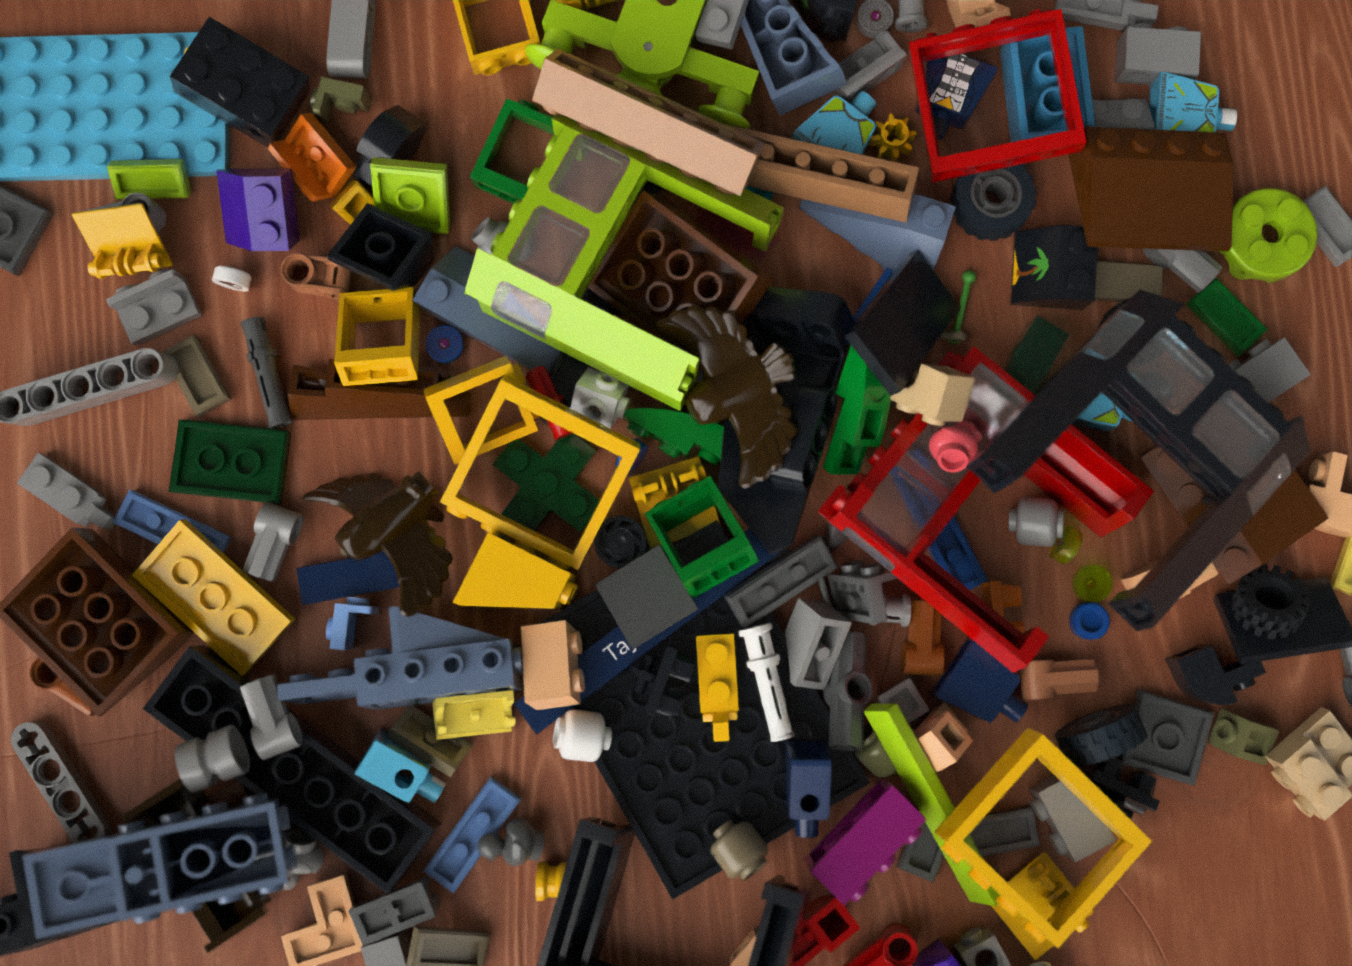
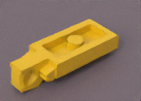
M734 634L696 636L700 712L703 713V722H713L714 742L729 741L728 721L737 720V711L739 710Z

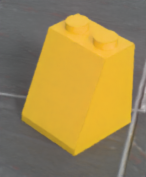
M487 533L453 603L459 606L561 609L563 604H571L579 585L574 583L576 575L491 533Z

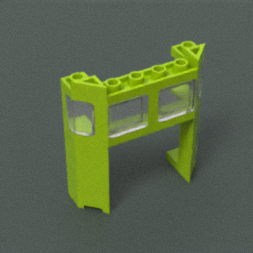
M556 115L551 118L554 136L547 145L544 163L541 168L535 167L527 182V188L529 189L522 200L517 199L509 213V220L511 221L504 232L499 231L491 244L490 251L492 254L477 248L464 293L478 300L482 312L681 411L685 404L684 397L698 379L699 358L581 300L646 181L654 183L754 232L752 246L763 252L766 251L782 221L784 207L747 189L743 191L741 196L722 193L714 187V184L702 178H690L681 173L678 167L667 162H655L649 159L645 152L632 146H620L613 142L610 136L602 132L583 129L577 124V121L565 115Z

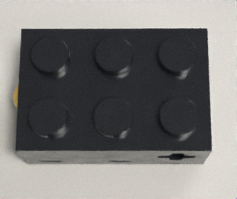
M210 16L190 46L185 49L183 57L170 75L172 87L176 94L267 148L270 143L279 141L309 94V76Z

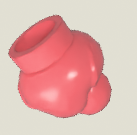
M962 420V422H957L954 426H947L936 430L929 440V450L941 469L952 473L960 472L976 456L978 443L982 440V434L971 421Z

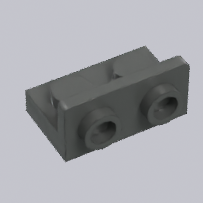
M851 561L841 564V570L828 574L833 606L848 620L869 624L888 621L886 614L887 598L882 590L881 583L897 578L890 572L891 569L883 568V563L863 565V561Z

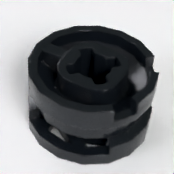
M611 517L602 522L594 538L595 551L599 558L607 565L620 569L645 554L647 547L646 534L641 525L630 517Z

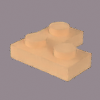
M344 873L307 886L317 923L281 935L289 966H316L360 952L363 945L348 911L349 908L356 904L348 874Z

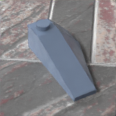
M914 194L907 223L802 199L799 209L833 234L837 233L854 245V249L861 254L868 255L882 265V269L888 268L894 274L906 257L917 250L932 270H934L956 206Z
M457 246L451 249L430 269L413 298L414 303L420 310L494 351L507 356L523 367L531 370L538 366H544L548 374H550L556 364L560 351L482 312L478 300L464 293L475 256ZM511 290L499 312L545 335L546 326Z

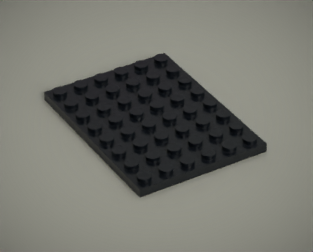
M716 520L676 543L674 547L686 566L727 543L729 540ZM748 576L747 578H745V579H744L743 581H741L739 584H741L742 582H744L745 580H747L748 578H750V576ZM598 589L538 623L566 620L581 635L582 653L618 626ZM721 596L630 664L641 668L646 655L655 657L657 659L652 672L657 674L667 645L678 649V654L684 655L696 663L689 682L669 675L665 685V690L684 696L677 716L656 712L655 716L644 713L654 682H648L644 694L633 691L638 677L628 673L630 665L582 700L581 704L572 708L575 710L598 712L603 716L605 726L611 727L612 738L609 750H603L599 759L594 762L672 900L722 871V868L711 854V847L717 840L713 833L729 820H732L735 825L740 822H750L766 844L795 828V820L789 818L786 805V741L825 742L831 758L830 806L870 783L852 751L835 750L829 747L830 713L816 689L797 687L791 683L786 638L771 612L749 627L770 622L772 624V629L769 632L774 651L780 656L779 665H776L792 731L795 736L775 742L770 740L771 736L754 671H750V668H747L746 662L749 660L744 637H740L738 630L744 628L738 622L724 596ZM734 634L739 710L737 711V720L728 721L729 741L714 742L713 722H703V713L700 712L696 636Z

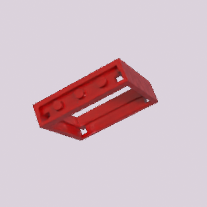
M1039 8L1031 11L1026 17L1013 19L1012 16H1002L992 20L989 25L975 27L973 24H966L953 29V33L939 36L937 33H926V37L909 42V57L932 183L1083 151L1086 145V137L1062 9L1041 12ZM1048 35L1066 131L940 157L923 62Z

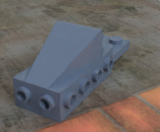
M394 606L389 607L392 652H389L387 648L365 651L366 657L354 659L355 672H352V669L328 671V678L313 677V674L294 675L289 677L290 683L277 684L279 701L304 705L357 698V705L360 707L382 710L432 703L436 698L510 690H513V692L524 691L522 676L523 656L521 647L509 638L505 639L418 612L413 616L406 617L401 614L400 607Z
M267 793L244 797V805L227 808V802L215 803L202 807L203 814L186 817L185 811L174 812L160 816L161 821L150 826H145L144 820L133 821L119 825V832L110 836L24 855L23 861L36 939L116 920L121 922L134 919L135 924L148 922L159 918L160 912L176 909L177 914L186 913L202 908V902L218 899V904L229 903L242 899L245 892L258 889L259 894L282 890L284 888L283 884L288 883L292 877L291 870L298 868L294 845L287 846L284 830L290 829L287 806H280L278 797L268 799Z

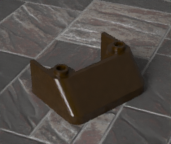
M178 779L123 814L122 818L126 823L144 820L145 826L159 823L161 821L160 816L174 812L185 811L186 817L203 814L202 807L208 804V800L203 790L192 793L186 788L182 779ZM258 889L245 892L242 899L229 903L218 904V899L202 902V908L192 911L210 940L204 946L206 952H211L268 913L269 910L266 904L272 901L269 894H259Z

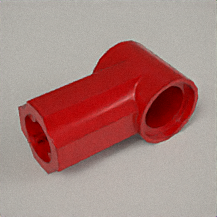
M892 923L884 928L880 937L842 966H910L916 960L918 954L915 938L906 925ZM896 938H904L909 943L904 951L896 953L888 948L890 942Z

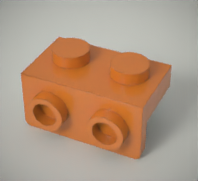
M312 113L301 114L285 140L274 141L268 146V150L282 168H292L294 182L299 186L301 192L313 202L336 197L356 169V165Z

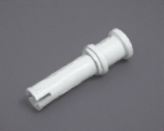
M770 622L747 627L746 629L738 630L739 636L744 637L749 656V660L746 662L747 668H750V671H754L771 736L770 740L775 742L789 739L795 735L792 731L776 665H779L780 656L775 653L769 632L772 629Z

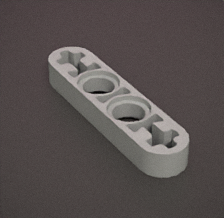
M41 721L24 722L18 725L11 735L12 747L73 844L87 841L88 839L85 834L89 831V827L95 825L99 831L94 835L95 838L92 839L112 835L110 821L51 728ZM36 731L38 737L34 740L35 744L27 745L25 740L30 737L28 732ZM49 749V753L43 754L37 759L34 758V755L41 753L40 750ZM49 759L57 761L60 766V774L55 780L48 779L43 772L44 764ZM70 790L76 792L80 797V806L75 812L67 810L63 804L64 795ZM87 811L90 815L84 817L82 821H74V818L84 815Z

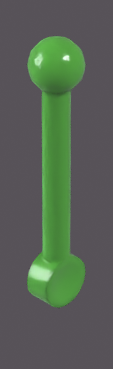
M967 270L962 274L964 285L959 302L961 308L957 312L952 333L961 332L970 287L976 280V274L972 270ZM947 339L948 342L952 345H957L960 343L957 341Z

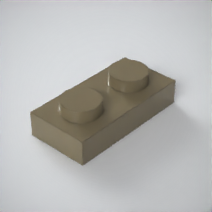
M414 706L407 707L387 735V738L450 778L473 746L471 742L463 737L436 740L434 719Z

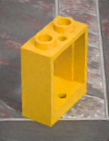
M453 0L468 58L475 75H493L507 66L515 64L526 66L532 64L526 56L525 48L529 44L541 45L528 0H519L530 40L479 54L466 6L488 0Z
M413 287L396 291L383 289L339 293L334 364L343 386L418 380L420 308L413 301L416 295ZM406 319L405 345L355 349L357 323Z
M507 356L423 389L427 403L454 465L460 463L469 443L463 445L444 400L503 375L523 385L527 384L519 363L511 365ZM517 405L523 421L487 435L477 456L538 431L534 419L540 416Z

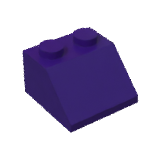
M292 168L216 170L225 241L227 244L250 251H289L300 241Z

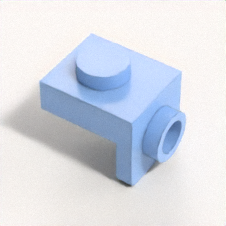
M347 597V604L335 603L333 618L328 619L326 626V639L330 640L329 649L352 650L354 647L357 613L379 615L380 607L369 606L370 599Z

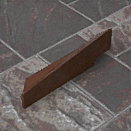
M329 358L328 371L293 365L288 389L290 415L294 420L433 417L423 389L447 380L451 376L442 367L418 365V380L343 386L335 367L334 359ZM468 391L444 400L451 417H467L470 415L471 394Z

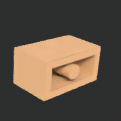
M566 620L522 626L525 703L535 710L581 704L580 692L585 690V679L582 669H578V654H582V639L579 631H576Z

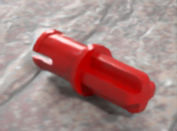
M538 366L526 373V379L531 389L563 404L564 397L563 395H558L546 367ZM546 419L554 435V440L562 439L573 433Z

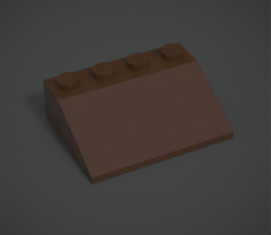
M1085 126L1086 145L1083 151L1068 156L1087 247L1199 251L1230 250L1232 246L1234 163L1226 133Z
M643 190L624 220L588 288L643 331L691 354L676 341L655 331V324L660 319L669 317L673 311L686 310L691 305H697L704 309L716 307L722 312L726 310L734 311L737 315L738 323L741 324L754 310L774 278L662 194Z
M1220 404L1208 411L1194 426L1193 432L1195 436L1238 477L1244 478L1248 476L1257 466L1244 453L1258 440ZM1156 444L1141 453V459L1189 527L1207 508L1202 499L1209 494ZM1295 470L1290 474L1282 476L1273 484L1251 509L1253 517L1213 560V563L1228 585L1263 565L1328 519L1324 510ZM1264 474L1263 477L1254 485V487L1250 490L1249 495L1266 478V474Z
M72 527L0 602V618L100 717L164 664L194 632L132 576L135 571L93 529Z

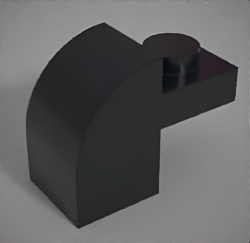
M399 105L383 111L369 125L357 146L356 151L360 152L361 156L353 177L372 189L370 169L372 158L406 160L416 155L427 123Z
M1199 644L1165 659L1177 686L1183 693L1196 701L1217 705H1229L1238 702L1233 690L1239 691L1256 683L1254 678L1266 673L1261 661L1240 664L1238 660L1222 667L1212 645Z

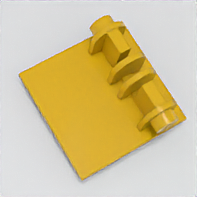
M143 203L72 213L77 226L94 255L93 261L88 263V271L91 276L105 279L107 276L116 273L118 276H126L127 273L135 275L137 272L147 270L157 272L159 268L173 265Z
M698 456L628 478L650 549L658 545L661 546V543L645 512L652 509L658 502L670 499L686 490L693 482L702 481L706 478L703 465H701ZM715 505L669 530L667 534L671 541L674 542L687 538L716 520L721 526Z
M1045 851L1040 853L1007 881L1046 921L1075 889ZM999 904L997 906L991 905L1035 961L1054 946L1047 939L1040 944L1022 927L1027 921L1019 913L1012 917ZM1093 910L1075 929L1078 933L1084 931L1090 923L1086 918L1093 913Z

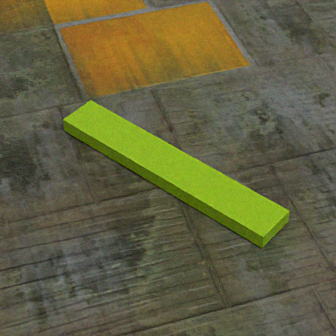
M871 704L863 712L919 812L927 819L925 823L941 849L945 842L934 831L951 814L955 807L898 704ZM968 834L963 841L983 859L973 839ZM941 849L969 901L997 906L998 903L995 900L999 894L991 886L986 891L981 888L968 875L972 868L963 859L957 864Z

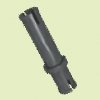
M264 317L248 318L241 322L249 351L246 356L248 362L252 363L256 374L269 428L276 429L288 426L293 423L287 406L284 389L276 366L275 358L278 355L276 349L271 346Z

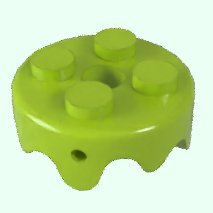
M1277 188L1258 189L1249 192L1233 203L1232 246L1229 251L1219 252L1228 261L1229 273L1234 278L1239 280L1257 279L1267 283H1274L1297 272L1310 260L1316 248L1318 238L1317 224L1311 210L1298 196ZM1263 225H1270L1276 229L1278 239L1275 243L1268 242L1263 238Z

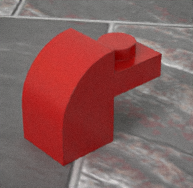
M833 894L821 896L806 906L790 966H804L822 950L832 953L860 929V926L846 907Z

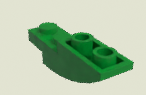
M850 346L835 392L845 400L822 467L830 474L857 475L860 472L867 448L880 447L891 402V395L855 349Z
M636 408L627 409L624 413V420L629 423L626 428L643 440L647 436L655 439L660 443L658 449L676 460L680 455L687 459L695 447L700 450L697 456L708 464L716 467L718 462L721 463L724 426L716 423L699 425L692 418L691 414L667 409Z

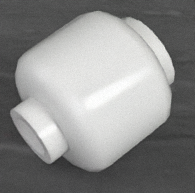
M571 709L564 714L563 718L558 717L553 733V747L559 749L560 755L564 759L594 762L599 759L603 750H609L612 730L611 727L605 726V720L600 713Z

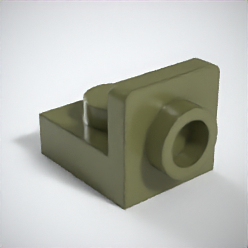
M321 76L319 87H315L311 95V108L321 122L329 123L333 105L337 109L348 113H356L357 109L369 112L372 98L362 85Z
M1221 709L1208 743L1235 757L1266 766L1268 760L1265 755L1272 750L1280 730Z

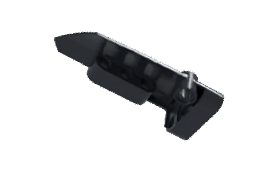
M768 287L754 310L741 323L747 327V337L754 342V348L758 354L764 353L772 343L778 342L780 346L786 348L787 353L792 354L794 358L793 364L796 367L794 371L796 377L791 381L780 382L776 388L778 393L783 396L784 405L791 409V421L796 425L798 431L796 436L791 439L790 451L784 454L782 466L777 470H773L766 480L757 481L749 488H741L739 486L738 480L741 466L739 440L728 418L724 420L718 489L770 555L793 545L837 408L836 386L850 346L845 335L856 323L846 302L841 297L828 292Z

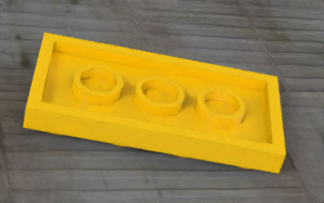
M186 519L179 520L132 574L139 583L241 676L250 672L295 620L290 613Z

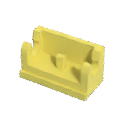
M513 690L436 698L432 702L436 740L512 732V727L515 726V717L512 716Z

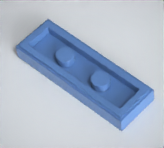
M130 489L113 521L114 524L156 544H159L175 524L182 519L188 520L223 553L232 538L217 529Z
M491 776L423 872L454 894L481 856L478 851L479 839L488 832L498 833L522 798Z

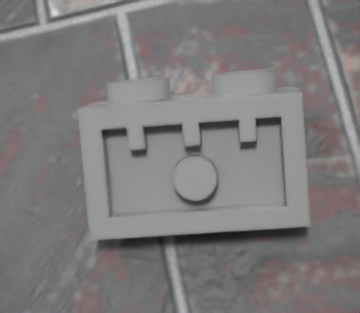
M174 269L158 270L149 276V280L138 285H125L116 290V295L106 299L109 307L117 311L130 343L135 346L203 316L186 277Z

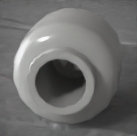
M1023 497L1019 501L1017 509H1010L1009 531L1016 532L1017 541L1021 545L1050 547L1055 544L1057 538H1063L1064 508H1058V503L1055 499Z

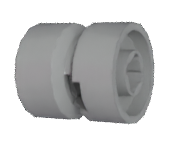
M233 725L209 733L207 740H201L197 737L178 744L175 748V761L180 778L186 788L192 793L216 785L219 777L226 781L248 773L250 769V759L245 741L241 733Z

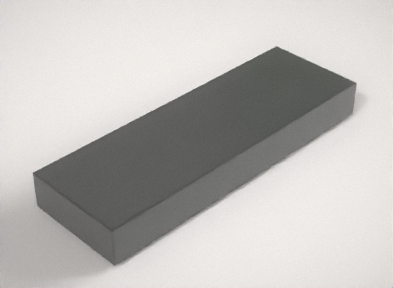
M816 534L723 596L740 625L746 629L837 569L838 566L822 537Z

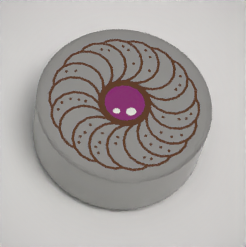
M884 0L865 1L860 6L856 18L859 31L869 38L876 37L883 30L889 31L894 19L892 7Z

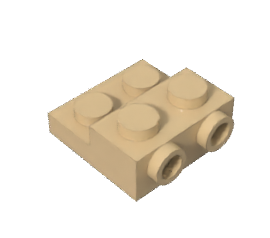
M1320 707L1265 755L1274 767V770L1271 771L1274 778L1283 787L1293 792L1296 796L1293 799L1294 804L1308 817L1315 815L1325 821L1352 797L1351 792L1348 790L1352 785V739L1328 709Z

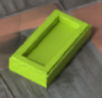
M183 159L113 160L107 165L116 199H124L127 195L138 192L145 194L150 199L188 198L191 194Z

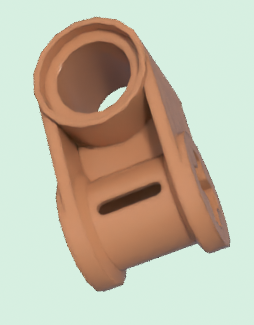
M297 253L287 256L282 261L280 267L281 276L298 293L339 300V293L350 292L349 286L352 271L329 261L327 256L321 257ZM298 268H309L308 276L304 280H293V275Z

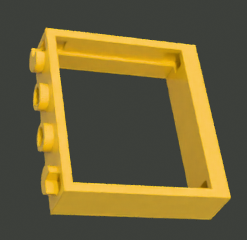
M504 375L440 502L447 505L446 510L456 517L467 519L469 516L481 522V528L493 535L501 536L504 533L516 539L514 543L523 550L531 553L538 550L550 556L549 561L563 569H569L571 566L578 570L640 451V443ZM505 399L622 457L574 550L458 493Z
M1027 728L934 831L945 842L941 849L954 862L959 864L963 859L972 868L968 875L981 888L986 891L991 886L999 894L995 901L1008 914L1014 917L1019 913L1027 921L1022 927L1040 944L1047 939L1057 948L1063 944L1152 842L1042 733ZM1036 758L1119 838L1047 921L963 841Z

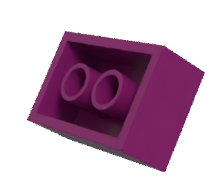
M880 778L810 851L804 860L810 872L845 906L850 899L856 902L866 893L870 887L867 881L877 871L884 873L897 859L894 853L904 843L910 845L922 834L924 830L922 824L927 819L893 785L884 778Z

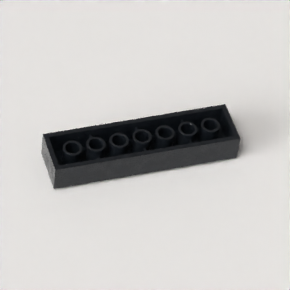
M205 645L189 646L143 707V710L184 741L197 737L201 740H207L209 733L230 725L235 726L245 741L250 759L249 772L237 776L235 779L255 794L267 793L268 799L278 797L280 806H287L290 821L389 894L398 886L443 823L412 800L409 803L357 776L355 771L360 761L288 707V713H292L299 724L303 744L266 760L261 759L251 739V728L254 726L240 687L252 682V680L245 675L241 676L223 658Z

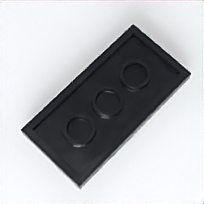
M917 250L906 257L848 331L845 338L892 396L902 391L961 307Z

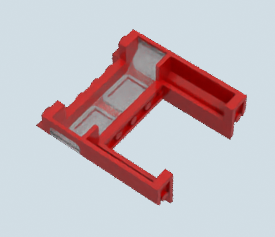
M975 346L965 356H962L959 352L955 355L949 350L937 364L949 366L975 377L963 420L971 421L982 434V440L978 443L977 454L1034 396L1032 392ZM920 413L915 414L909 422L903 418L889 434L894 439L890 446L886 448L881 445L867 461L873 466L868 473L864 475L859 472L846 488L839 484L817 512L1011 672L1014 673L1028 667L1049 638V635L1038 626L1023 633L1020 632L925 554L930 545L981 481L967 467L960 472L944 471L930 453L929 440L932 434L943 427L954 426L957 422L946 421L944 426H937L924 422L922 420L923 414ZM1070 425L1024 474L1026 478L1052 499H1055L1058 504L1100 538L1134 520L1154 493L1150 487L1073 425Z

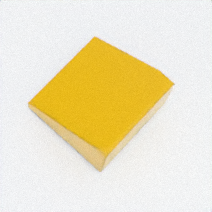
M352 180L330 203L329 207L351 225L367 203L374 206V199L358 181Z

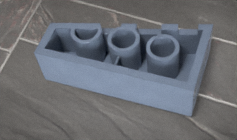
M749 0L741 27L771 100L780 116L847 85L839 64L829 55L820 40L810 31L798 12L787 0Z

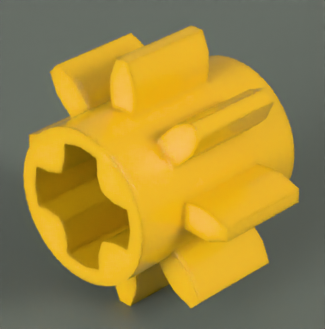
M891 113L885 124L879 121L875 122L877 125L875 133L878 135L871 137L869 145L877 146L879 151L877 158L880 159L883 156L891 157V160L896 162L901 152L905 155H910L913 148L908 142L913 141L917 133L916 131H909L907 117L903 120L894 119ZM893 135H896L898 137V139L893 140V142L887 140V138H890Z

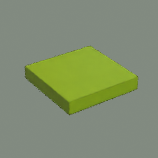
M373 157L370 169L374 206L426 231L449 234L451 221L447 164Z

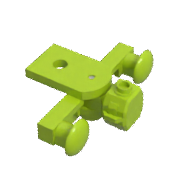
M550 0L542 21L545 35L541 45L529 44L525 48L527 58L540 70L542 69L544 59L557 48L572 54L575 45L586 49L587 43L613 51L616 59L623 67L622 71L616 74L617 76L661 96L659 88L665 86L676 73L709 84V92L717 94L714 105H701L698 108V113L722 124L750 129V123L742 115L746 104L750 105L760 71L690 47L707 0H677L670 6H664L657 0H626L618 22Z

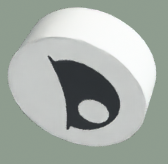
M228 266L215 267L212 282L237 291H249L252 277L247 272Z

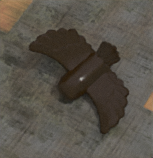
M691 305L686 310L673 311L669 317L660 319L655 324V331L676 341L693 356L699 358V364L706 376L697 382L684 397L689 413L699 425L713 424L727 418L730 420L736 431L740 446L741 466L738 484L741 488H749L757 481L766 480L773 470H777L782 466L784 454L790 451L791 439L796 436L798 431L796 425L791 421V409L784 405L783 396L778 393L776 388L780 382L791 381L796 377L794 372L796 367L793 364L794 358L792 354L787 353L786 348L780 346L778 342L772 343L764 353L758 354L754 348V342L747 337V327L738 323V318L734 311L726 310L722 312L716 307L704 309L697 305Z
M419 471L412 477L409 475L405 476L402 483L398 486H393L391 480L372 473L367 477L339 478L332 483L320 485L316 490L310 491L303 496L304 501L329 503L343 508L352 515V518L335 535L336 542L349 557L356 561H361L381 551L387 555L397 574L400 586V612L403 616H413L418 610L428 608L434 598L441 596L443 591L442 582L446 581L449 577L448 566L452 564L453 556L445 548L446 542L444 538L436 535L435 529L429 526L427 520L442 522L445 516L438 507L433 505L432 499L439 493Z

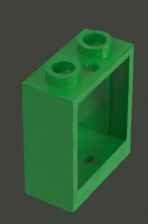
M506 98L470 174L474 187L512 204L517 199L522 200L529 189L527 185L492 171L490 167L513 118L554 135L551 118L556 115L551 114L549 117L538 112L536 106L528 101L519 99L518 102Z
M711 476L702 481L693 482L686 490L670 499L658 502L652 509L645 512L649 523L692 599L759 562L750 542ZM716 505L734 539L685 566L667 532Z

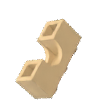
M921 364L918 376L916 370L902 391L892 395L890 400L897 402L896 408L901 411L923 414L922 420L929 424L944 426L946 421L962 422L975 377L949 366Z

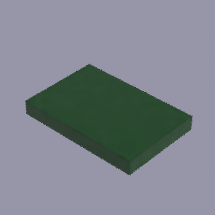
M179 419L169 492L261 503L270 502L282 505L291 432L287 430Z

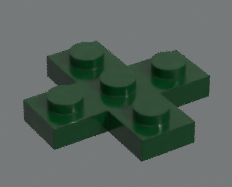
M573 433L557 440L545 457H542L520 439L509 442L492 465L521 488L502 511L501 515L537 531L550 512L553 511L581 533L587 526L600 500L576 483L575 480L597 452Z

